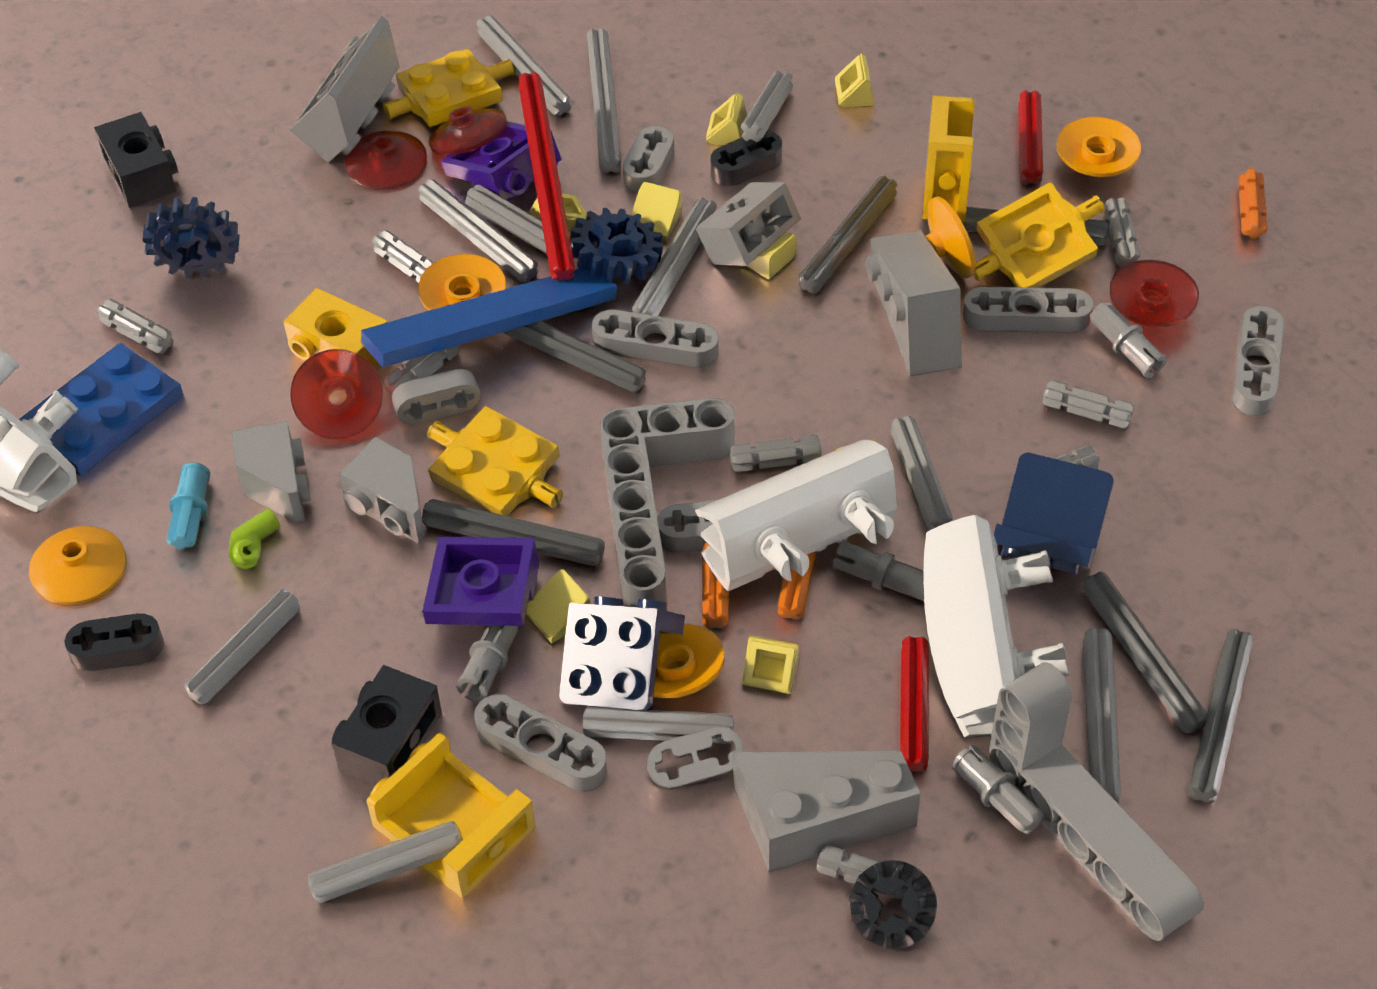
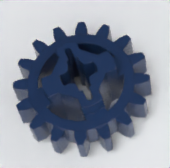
M178 197L174 198L173 207H169L161 202L158 204L157 213L149 212L147 224H144L142 242L146 243L145 254L155 255V266L169 265L168 273L171 275L178 270H182L188 279L192 277L193 272H199L204 278H209L210 269L223 273L225 263L233 264L235 262V253L239 252L240 235L237 234L238 223L229 221L230 212L227 210L215 212V202L212 201L207 203L205 207L199 205L197 197H192L190 204H183Z
M603 208L602 215L588 211L586 220L577 218L575 228H571L570 242L573 258L578 259L577 267L579 269L589 267L591 268V277L595 278L603 274L606 275V280L609 283H612L615 277H621L622 281L628 284L633 275L640 280H644L647 271L653 273L661 260L664 246L661 243L662 233L653 232L655 225L653 222L641 223V214L637 213L631 216L626 214L625 209L620 208L617 214H611L608 208Z

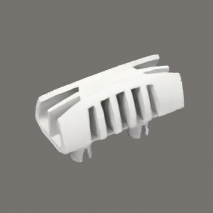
M0 349L1 385L20 365L9 354L4 353ZM57 390L52 393L53 395L29 421L26 419L20 421L0 405V496L36 513L43 510L77 484L75 467L52 445L53 443L50 439L57 429L59 430L79 409Z
M864 439L695 510L697 516L713 523L701 532V537L709 544L701 554L713 574L727 591L764 576V573L773 569L778 570L780 575L787 581H792L790 568L803 577L809 568L810 561L807 554L814 551L820 552L826 549L828 545L835 542L840 543L856 533H863L874 544H877L876 532L884 536L885 539L890 537L894 530L893 519L897 510L894 468L887 448L875 441Z
M977 515L957 519L926 532L924 549V604L931 654L945 700L964 737L991 736L1000 689L1039 664L1048 662L1054 665L1062 675H1070L1065 660L1067 656L1063 643L1018 652L1017 648H1014L1005 596L1009 595V590L1013 588L1046 582L1053 583L1047 551L1002 560L1001 555L998 556L996 540L989 522Z

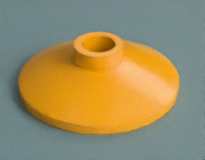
M1085 117L1070 122L1060 131L1057 139V152L1067 166L1079 173L1095 177H1110L1130 170L1137 163L1141 153V143L1131 128L1117 120L1105 117Z
M939 196L930 199L927 207L930 234L925 235L938 256L942 257L954 272L963 278L973 276L976 272V259L970 238L962 221L945 199Z
M455 254L435 261L423 272L418 284L419 298L427 311L506 289V280L502 270L491 260L474 254Z
M95 526L68 528L52 535L37 548L29 565L30 580L36 592L49 602L69 606L89 603L103 597L119 583L126 569V552L117 536L106 529Z
M685 623L683 635L660 633L653 697H683L693 694L713 682L720 674L725 661L724 648L718 636L702 626Z

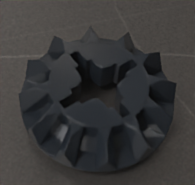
M887 860L870 866L857 877L849 896L851 921L862 933L865 940L885 949L905 948L915 944L929 932L936 917L937 898L932 883L920 869L903 861ZM906 885L908 889L903 894L905 897L901 905L912 920L909 921L905 917L901 918L899 915L894 914L879 923L877 920L881 916L880 912L884 904L878 899L879 895L874 892V889L880 893L884 892L892 895Z

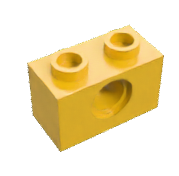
M316 287L284 320L290 351L298 358L310 360L327 368L338 377H346L362 385L380 364L361 343V330L387 323L388 320Z

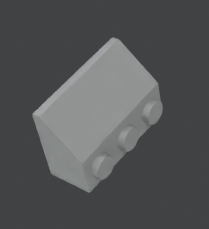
M381 16L342 54L290 129L294 135L328 163L338 153L342 152L347 155L361 139V136L357 133L360 127L364 129L369 125L379 111L374 107L376 102L382 103L395 87L391 79L400 66L388 20Z

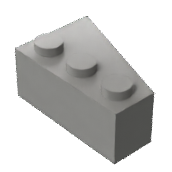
M919 230L871 238V255L866 256L865 259L867 276L870 282L875 283L909 375L915 376L962 367L960 287L923 232Z
M901 750L733 752V786L768 872L819 857L820 851L825 845H833L845 849L917 826L921 793Z

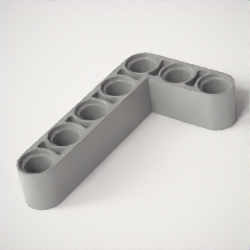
M719 398L618 408L606 413L601 420L602 455L624 607H637L638 599L667 601L666 570L649 467L717 460L728 456L731 446L735 445V411L730 403Z
M1048 662L1041 663L1000 689L989 747L990 760L1001 771L1010 772L1015 777L1014 785L1043 812L1044 818L1042 823L1142 932L1155 941H1161L1204 909L1202 896L1191 879L1062 745L1072 700L1071 690L1065 677L1054 665Z

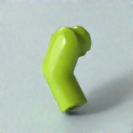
M270 509L263 510L231 532L228 556L236 567L241 569L254 567L260 558L261 540L280 528L276 515Z

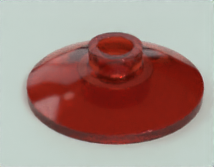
M470 106L455 109L449 114V120L439 126L430 136V149L435 154L443 156L458 155L478 149L496 139L505 130L508 123L504 112L497 109L472 110Z
M395 130L378 131L363 136L345 156V167L349 177L357 184L375 190H390L405 186L416 180L423 173L427 165V152L423 143L411 134Z
M1139 260L1126 264L1114 274L1110 282L1109 296L1113 306L1127 319L1145 326L1167 327L1185 321L1194 313L1198 305L1199 290L1194 279L1180 267L1160 260Z
M330 349L311 356L298 368L292 380L290 398L296 417L310 432L328 439H345L363 432L373 423L382 405L383 390L379 375L368 360L349 350ZM337 390L343 391L346 394V400L340 405H334L329 401L331 393Z

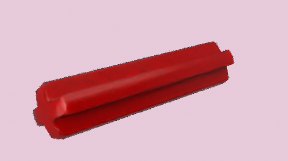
M1024 90L1019 94L1018 102L1020 180L1024 184L1033 183L1037 185L1042 181L1043 174L1041 95L1036 90L1032 92Z
M908 636L903 639L901 648L900 750L910 771L916 772L925 771L929 760V642L924 637L915 638Z

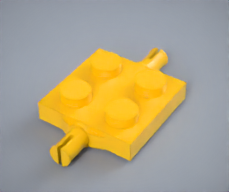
M468 48L450 52L444 57L427 63L416 64L410 69L396 73L397 85L404 94V97L383 103L384 111L389 120L407 112H412L422 117L429 127L438 125L503 101L501 87L497 84L496 80L514 75L513 65L509 59L491 66L484 65L477 60Z
M1050 182L978 221L976 231L988 246L990 254L976 261L974 279L979 281L999 269L1010 278L1015 287L1040 288L1096 257L1098 247L1086 232L1084 222L1105 211L1103 202H1099L1100 198L1095 195L1093 198L1074 207L1061 197Z
M484 406L472 421L458 432L441 424L439 421L433 423L434 427L432 425L429 427L427 437L446 447L445 451L428 468L431 480L487 512L509 516L518 504L532 496L546 503L551 508L557 507V503L561 502L563 491L543 481L546 472L560 457L558 445L487 406Z

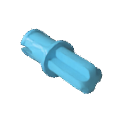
M187 463L181 467L177 493L171 497L169 503L172 516L167 534V542L172 546H176V550L185 551L186 548L195 545L200 519L206 515L208 509L205 495L211 472L200 463Z

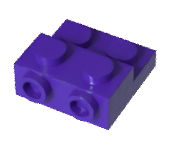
M498 120L440 161L447 176L471 182L473 187L481 185L506 201H510L524 193L528 184L534 181L525 125ZM551 131L556 164L558 165L562 158Z
M439 537L422 610L425 624L524 626L528 601H533L539 569L535 538Z

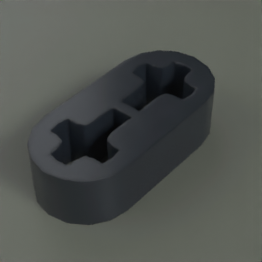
M767 130L759 142H755L752 139L745 141L741 137L717 148L712 152L710 158L713 181L723 186H734L776 168L782 161V139L776 133Z
M145 613L101 618L78 623L68 631L64 641L72 664L83 671L145 663L156 658L164 646L163 636L157 620ZM145 634L142 637V642L133 643L136 641L137 635ZM96 641L93 642L92 649L83 651L87 648V642Z

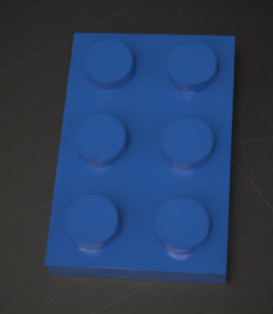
M120 342L57 390L79 410L59 430L57 429L50 440L53 443L52 445L75 467L76 474L81 477L184 396L181 384ZM53 394L19 418V420L26 419L29 421L30 418L32 419Z

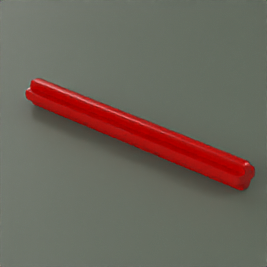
M525 72L519 77L518 87L550 275L555 281L563 279L568 281L574 276L575 265L542 79L536 72L531 74Z

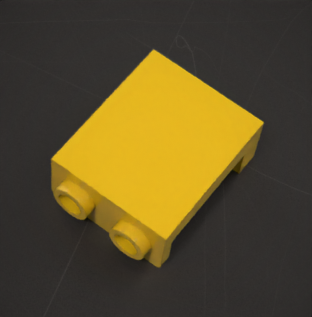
M936 95L932 97L922 219H928L927 207L929 200L939 196L945 199L955 210L960 220L965 222L973 151V137H971L975 106L973 98Z
M441 732L435 735L428 743L418 745L410 754L408 761L391 777H385L375 785L367 799L373 827L391 842L448 821L456 823L463 840L444 858L422 865V867L462 899L536 828L532 800L517 788L509 796L504 794L451 752L449 738Z

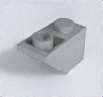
M288 421L232 431L235 463L244 496L295 523L305 521L302 502L311 501L306 473L298 474L297 467L306 465L301 438H291Z
M374 437L339 473L344 501L352 511L359 515L367 514L376 519L391 533L398 536L404 535L420 543L425 536L412 456Z

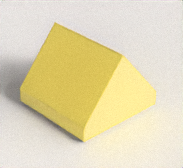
M861 53L835 77L838 103L843 108L875 106L866 56Z
M740 93L734 94L712 112L706 135L708 143L723 146L742 137L741 135L744 131L741 125L747 117L743 96Z
M750 635L741 685L791 694L800 662L799 644Z

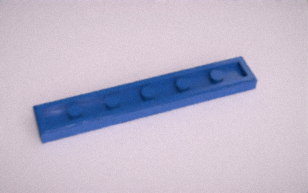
M589 267L585 269L578 268L574 270L573 278L568 281L564 279L555 281L550 276L361 330V343L382 367H386L616 299L617 286L613 282H607L606 275L600 274L595 278L591 277V268Z

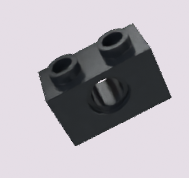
M142 112L94 127L103 159L129 208L177 192L172 175L178 173V168L170 149L162 150L165 148L157 125L149 126Z
M383 665L374 680L367 681L362 687L358 696L357 706L348 720H342L333 733L331 745L339 771L376 785L383 778L391 777L408 761L412 751L418 745L425 742L442 714L437 685ZM382 725H389V726H387V727H385V728H378L379 726H382Z

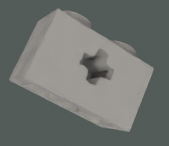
M750 182L696 227V231L712 264L747 266L799 222L801 217L785 182Z

